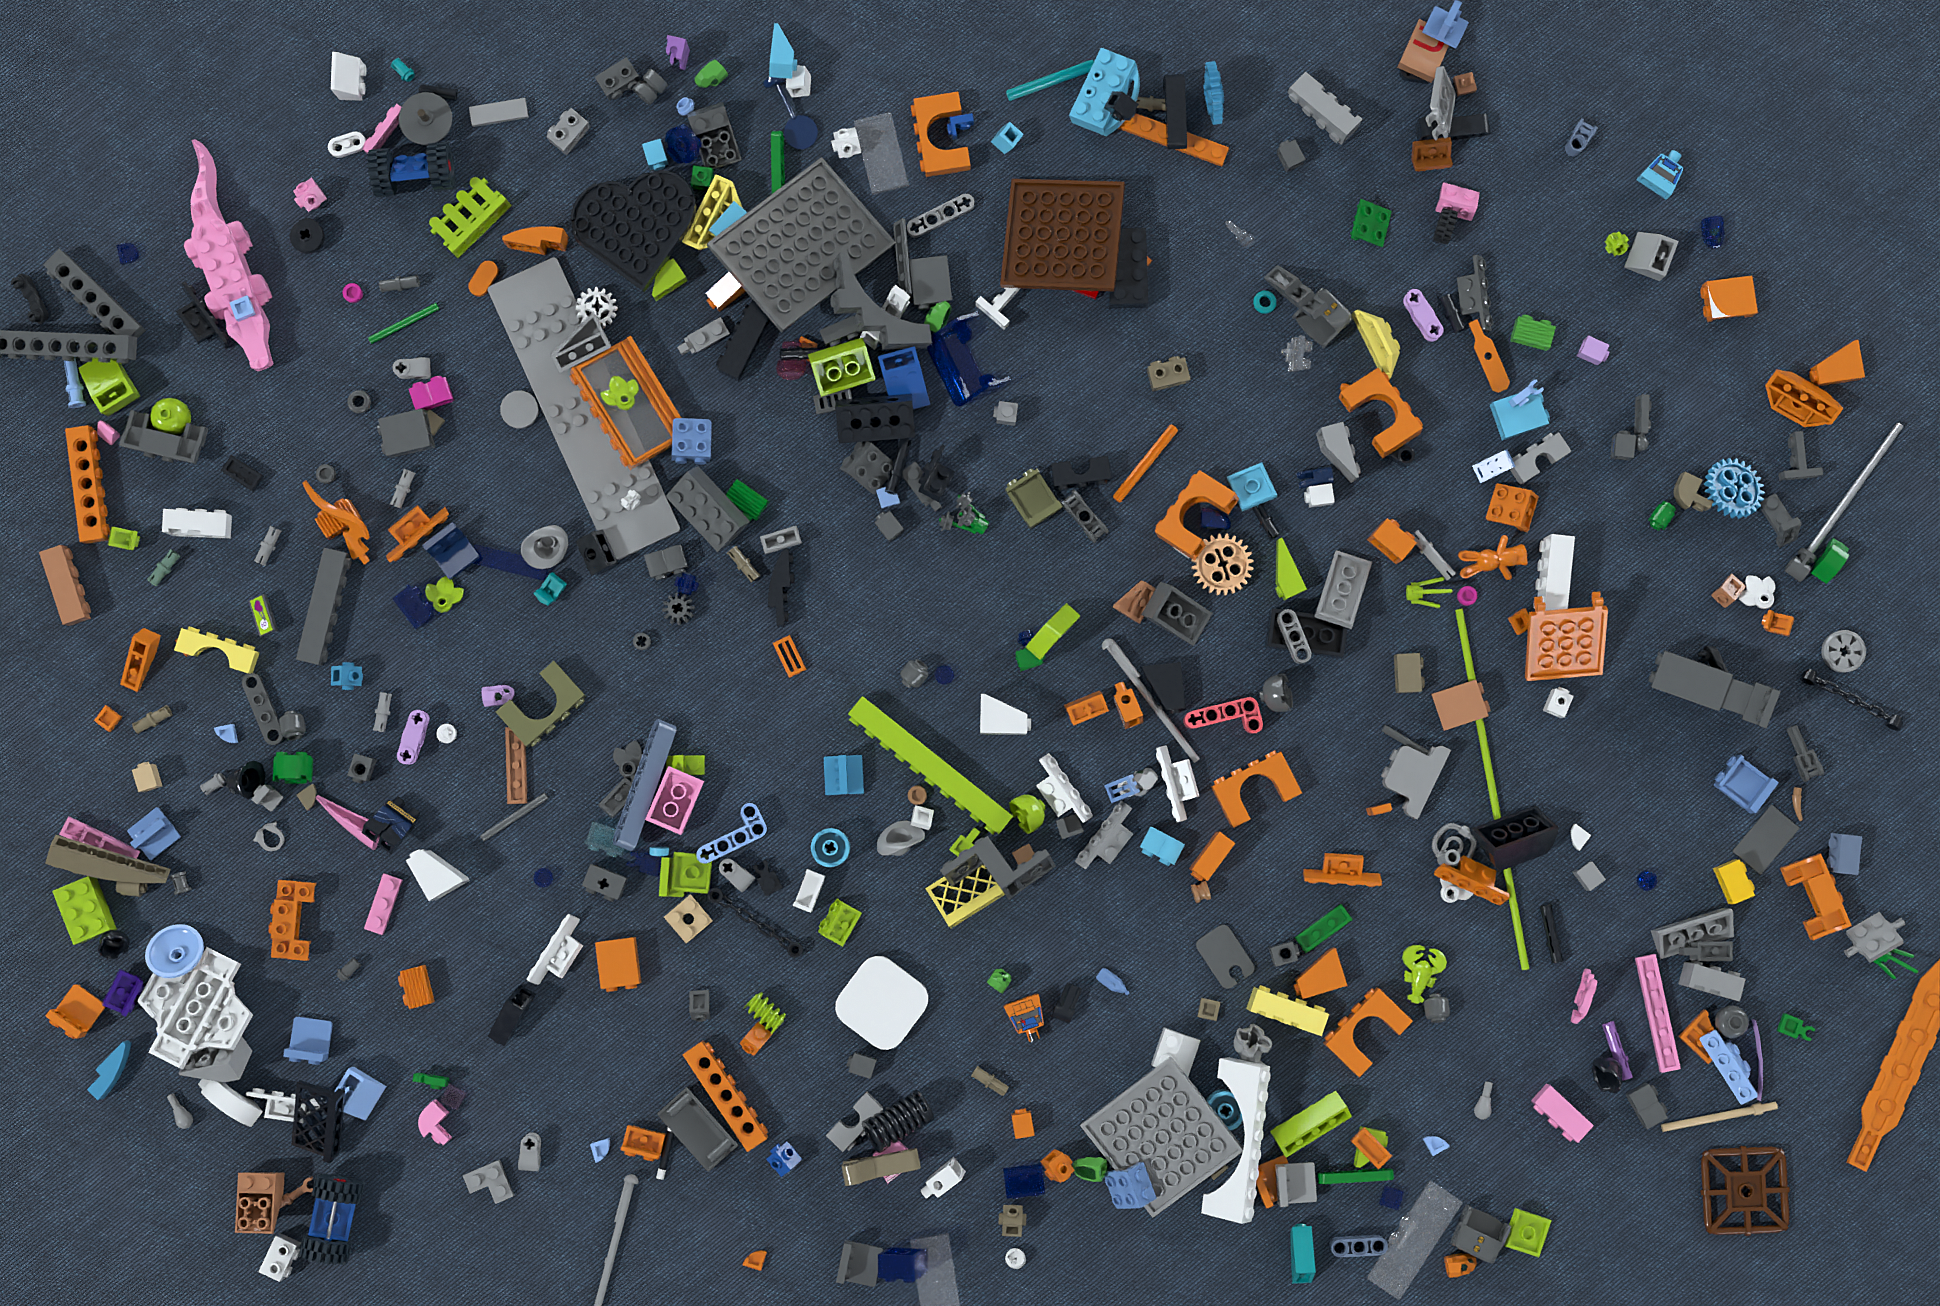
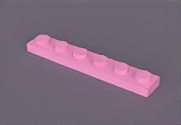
M1656 954L1636 957L1635 961L1659 1071L1663 1073L1681 1069Z

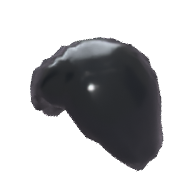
M1609 1056L1595 1058L1592 1062L1594 1082L1597 1083L1602 1092L1608 1091L1617 1094L1621 1090L1622 1066Z

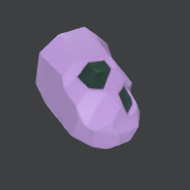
M507 685L482 687L481 691L484 707L504 705L509 699L513 700L515 696L514 689Z

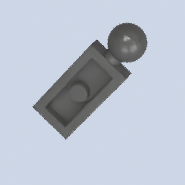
M1644 394L1635 397L1634 435H1637L1635 449L1638 451L1647 449L1649 441L1645 434L1651 428L1649 412L1652 403L1649 400L1650 395Z
M636 772L631 776L630 781L625 777L599 803L598 806L612 819L624 808Z

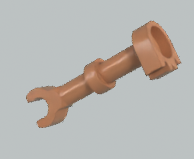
M308 1177L304 1180L302 1186L291 1193L284 1194L280 1208L287 1204H292L293 1200L302 1194L312 1192L313 1188L308 1186V1182L313 1178Z

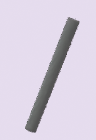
M544 792L481 834L480 837L485 842L548 800V796Z

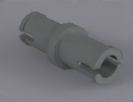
M417 275L402 278L401 276H396L395 279L379 281V288L382 293L394 290L400 292L406 288L420 287Z

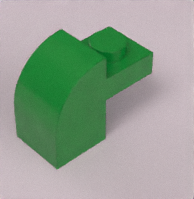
M1832 538L1828 542L1824 554L1814 563L1811 574L1827 584L1845 564L1849 557V554H1847L1849 548L1842 542Z

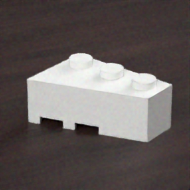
M176 508V510L163 509L162 532L181 537L231 539L232 516L227 514L225 510H214L213 513L207 512L205 509H195V511H188V509Z

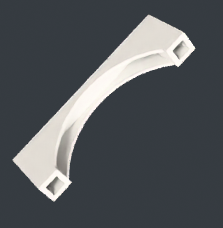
M1231 1057L1220 1058L1217 1078L1225 1082L1239 1105L1244 1122L1245 1139L1240 1162L1230 1179L1216 1191L1203 1195L1201 1212L1203 1214L1241 1224L1252 1222L1254 1199L1257 1194L1255 1189L1256 1180L1259 1176L1258 1163L1261 1157L1260 1146L1263 1139V1121L1266 1117L1265 1104L1268 1099L1267 1088L1270 1080V1066Z

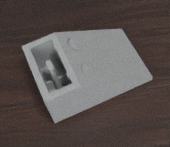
M1343 422L1320 428L1316 436L1321 452L1350 483L1354 482L1359 478L1358 474L1361 472L1359 464L1355 463L1353 458L1355 450L1353 445L1349 444L1348 437H1350L1348 427L1344 426Z
M242 1036L234 1050L206 1047L197 1051V1053L192 1052L184 1069H180L179 1075L223 1083L239 1080L252 1050Z

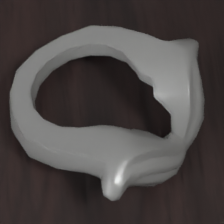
M277 822L267 823L257 831L253 841L258 842L266 851H276L284 843V834L276 826ZM264 829L276 833L280 837V843L276 847H268L264 843Z

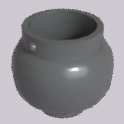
M1734 1005L1725 1006L1716 1013L1715 1026L1723 1036L1738 1038L1747 1031L1749 1019L1746 1012L1740 1007Z

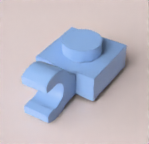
M1533 380L1524 390L1508 402L1512 407L1517 404L1521 407L1529 400L1527 396L1530 394H1540L1544 390L1543 387L1535 390L1533 385L1537 380Z

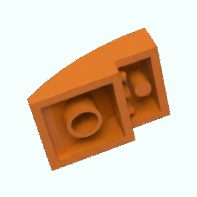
M531 227L504 235L502 241L509 249L546 255L547 248L566 251L569 237L563 228Z

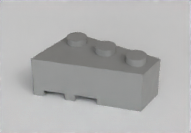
M1691 960V963L1684 962L1679 985L1740 1001L1746 980L1740 977V973L1728 971L1727 974L1721 972L1722 968L1712 965L1707 968L1702 966V962Z

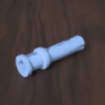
M74 358V361H64L68 383L66 392H68L70 400L68 406L70 408L86 406V401L83 400L82 394L84 388L79 381L76 358Z

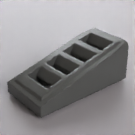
M850 388L822 397L820 394L813 396L816 414L835 412L834 396H838L839 400L842 399V395H846V399H852ZM829 397L831 398L832 407H828L827 398ZM819 399H823L824 409H821Z

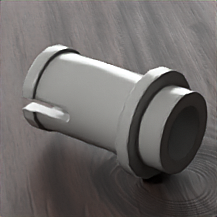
M222 773L214 774V777L201 784L200 788L205 792V795H209L220 786L224 787L227 780Z

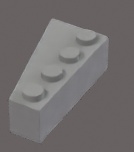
M1305 72L1289 88L1287 92L1289 98L1294 103H1299L1303 107V112L1309 117L1312 116L1316 120L1318 127L1322 130L1325 129L1334 142H1339L1342 145L1358 129L1363 119L1358 115L1354 117L1350 113L1351 109L1348 106L1339 105L1336 96L1329 92L1325 93L1324 86Z

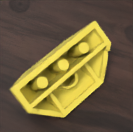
M715 175L695 215L694 222L684 236L682 243L698 250L708 248L706 246L707 243L716 237L709 231L711 226L733 201L742 207L732 181Z
M1360 310L1354 311L1352 317L1377 368L1381 372L1384 371L1390 380L1400 354L1399 343L1396 339L1393 340L1390 334L1392 332L1388 322L1385 323L1383 318Z

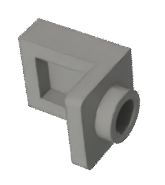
M260 785L253 794L255 796L251 800L257 805H263L269 811H273L284 797L272 786Z

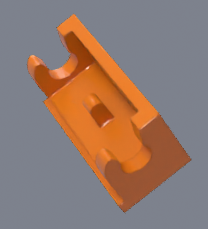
M1100 691L1064 705L1073 726L1109 711Z

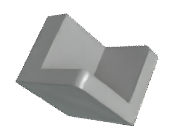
M1591 861L1579 870L1573 871V874L1586 891H1591L1606 880Z

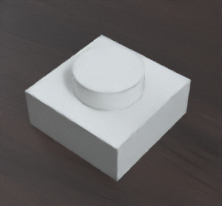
M915 805L911 825L929 830L934 810Z

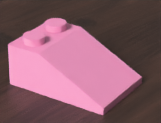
M668 766L645 820L682 835L704 781Z

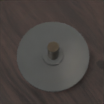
M422 92L411 96L402 105L399 113V125L403 134L416 144L427 145L428 143H436L448 134L452 125V112L442 97L434 93Z

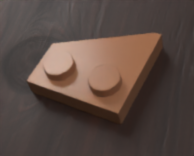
M1140 581L1117 601L1113 608L1133 621L1141 623L1144 617L1141 614L1156 589L1148 583Z

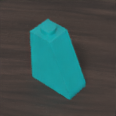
M1296 1224L1290 1231L1292 1284L1312 1283L1316 1273L1312 1226Z

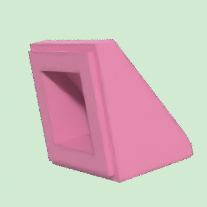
M98 422L97 434L109 445H113L120 437V434L106 422Z

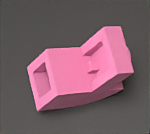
M437 1099L433 1100L421 1112L418 1126L423 1137L431 1133V1137L436 1143L445 1145L452 1139V1136L439 1123L450 1112Z

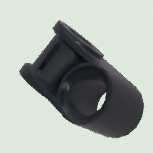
M1404 444L1385 458L1402 467H1407L1413 462L1415 452ZM1401 453H1408L1410 460L1404 461L1401 458Z

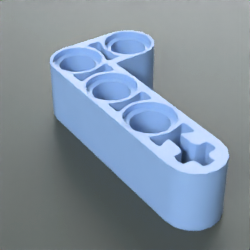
M753 803L745 804L740 811L745 826L700 847L696 854L697 860L702 864L710 863L762 838L766 833L767 827L756 805ZM747 807L753 808L755 811L754 816H745L744 809ZM756 824L761 825L763 828V832L760 835H756L752 831V827ZM743 833L746 837L745 842H736L735 835ZM720 841H725L728 844V849L724 852L719 851L717 848V844ZM714 845V851L718 854L717 856H714V853L708 856V860L700 857L702 850L708 852L712 850L710 846Z

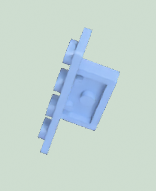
M1717 1030L1701 1036L1699 1040L1739 1103L1744 1104L1757 1098L1758 1094L1748 1080L1751 1073L1750 1066L1747 1061H1743L1740 1057L1738 1047L1732 1044L1730 1039L1724 1042Z

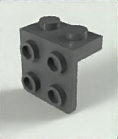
M864 441L858 442L855 445L854 451L843 460L842 466L839 469L853 477L870 493L876 494V490L880 489L889 478L888 472L892 468L893 461L872 443Z

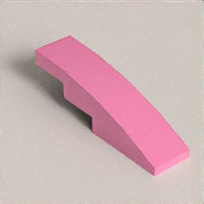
M69 816L59 834L75 841L136 859L140 853L139 850Z

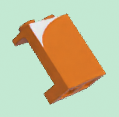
M1752 276L1707 281L1700 289L1701 298L1704 299L1705 303L1703 314L1704 317H1707V322L1739 316L1752 317L1758 313Z

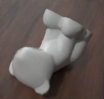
M1250 1024L1249 1028H1238L1233 1043L1240 1060L1266 1065L1260 1061L1263 1052H1269L1272 1047V1041L1264 1036V1031L1255 1024Z

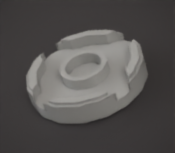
M522 390L513 391L502 400L500 412L503 420L509 426L516 429H524L535 422L539 414V405L530 393Z

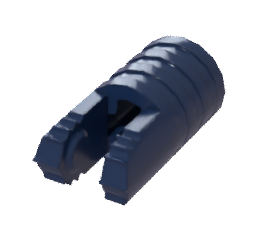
M1331 466L1296 473L1299 479H1307L1300 481L1299 488L1301 489L1334 482Z

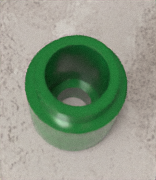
M1665 501L1658 504L1648 519L1651 522L1650 526L1658 531L1660 529L1665 530L1674 517L1676 508Z

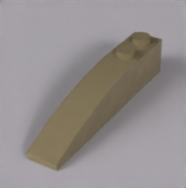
M55 835L45 864L55 868H62L76 874L132 883H166L171 869L59 835Z

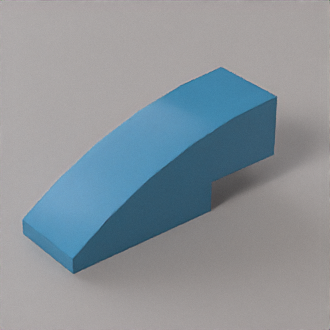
M129 1040L122 1042L97 1067L96 1071L100 1074V1077L87 1089L97 1100L104 1099L119 1080L130 1053L131 1042Z

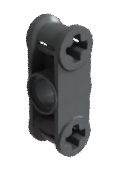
M1073 489L1072 494L1066 499L1059 501L1066 512L1083 529L1092 543L1095 544L1099 537L1109 532L1104 523L1096 517L1076 490ZM1087 512L1089 520L1086 522L1081 521L1079 514Z

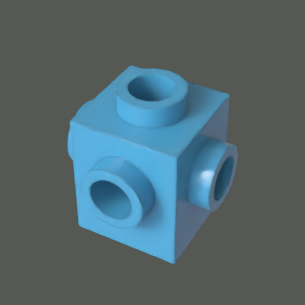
M344 662L342 666H331V686H342V690H354V686H362V667L354 666V663Z

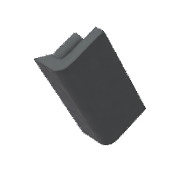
M687 1087L657 1113L659 1118L707 1172L738 1146Z

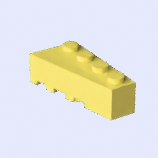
M1261 985L1259 988H1253L1247 1010L1322 1036L1329 1016L1325 1012L1326 1008L1314 1005V1008L1306 1006L1307 1002L1298 998L1295 1001L1289 1000V995L1278 992L1277 995L1270 993V988Z

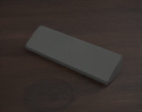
M902 218L893 224L899 288L903 289L912 298L907 227L905 219Z

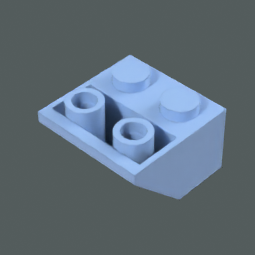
M351 1067L348 1068L334 1092L338 1088L345 1090L344 1113L367 1120L387 1086L359 1069Z

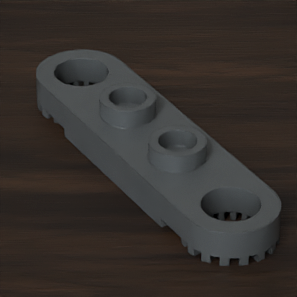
M248 673L242 679V686L264 740L268 744L278 745L283 741L284 737L281 735L279 718L267 689L258 674ZM251 677L257 680V685L254 688H250L247 685ZM273 730L279 733L276 741H272L269 738L270 732Z

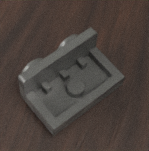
M854 316L820 330L826 347L842 344L841 342L847 339L853 340L862 333L858 332V325L855 324Z

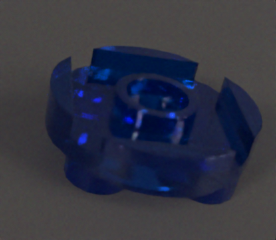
M685 124L671 128L665 136V142L668 143L669 147L667 152L677 163L687 164L698 157L699 148L702 146L701 140Z

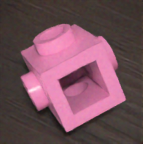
M312 177L306 182L300 183L293 190L296 195L294 199L300 208L305 207L308 212L317 209L327 199Z

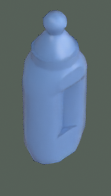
M1106 968L1101 969L1096 976L1100 983L1111 991L1129 995V991L1126 990L1123 981Z

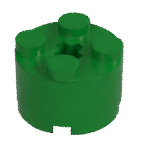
M276 752L273 760L274 782L279 783V779H284L287 784L312 782L313 758L310 755H307L306 752H296L295 755H288L287 752Z

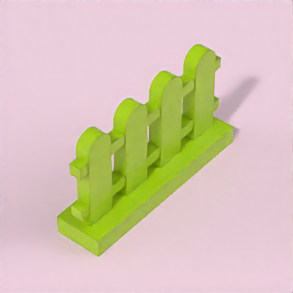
M473 177L470 180V186L473 189L469 193L464 190L457 192L456 198L459 203L455 207L452 204H445L443 212L446 216L441 220L438 217H432L429 221V225L432 227L431 233L433 235L438 233L445 240L443 244L457 258L512 206L497 190L493 192L486 185L488 181L485 178L480 180L478 177ZM477 193L485 200L481 206L473 199ZM463 207L472 213L468 219L459 212ZM450 220L459 227L454 233L446 226Z

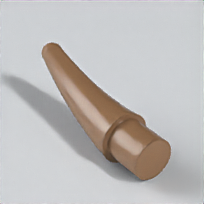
M1794 787L1792 795L1793 806L1799 821H1802V788Z

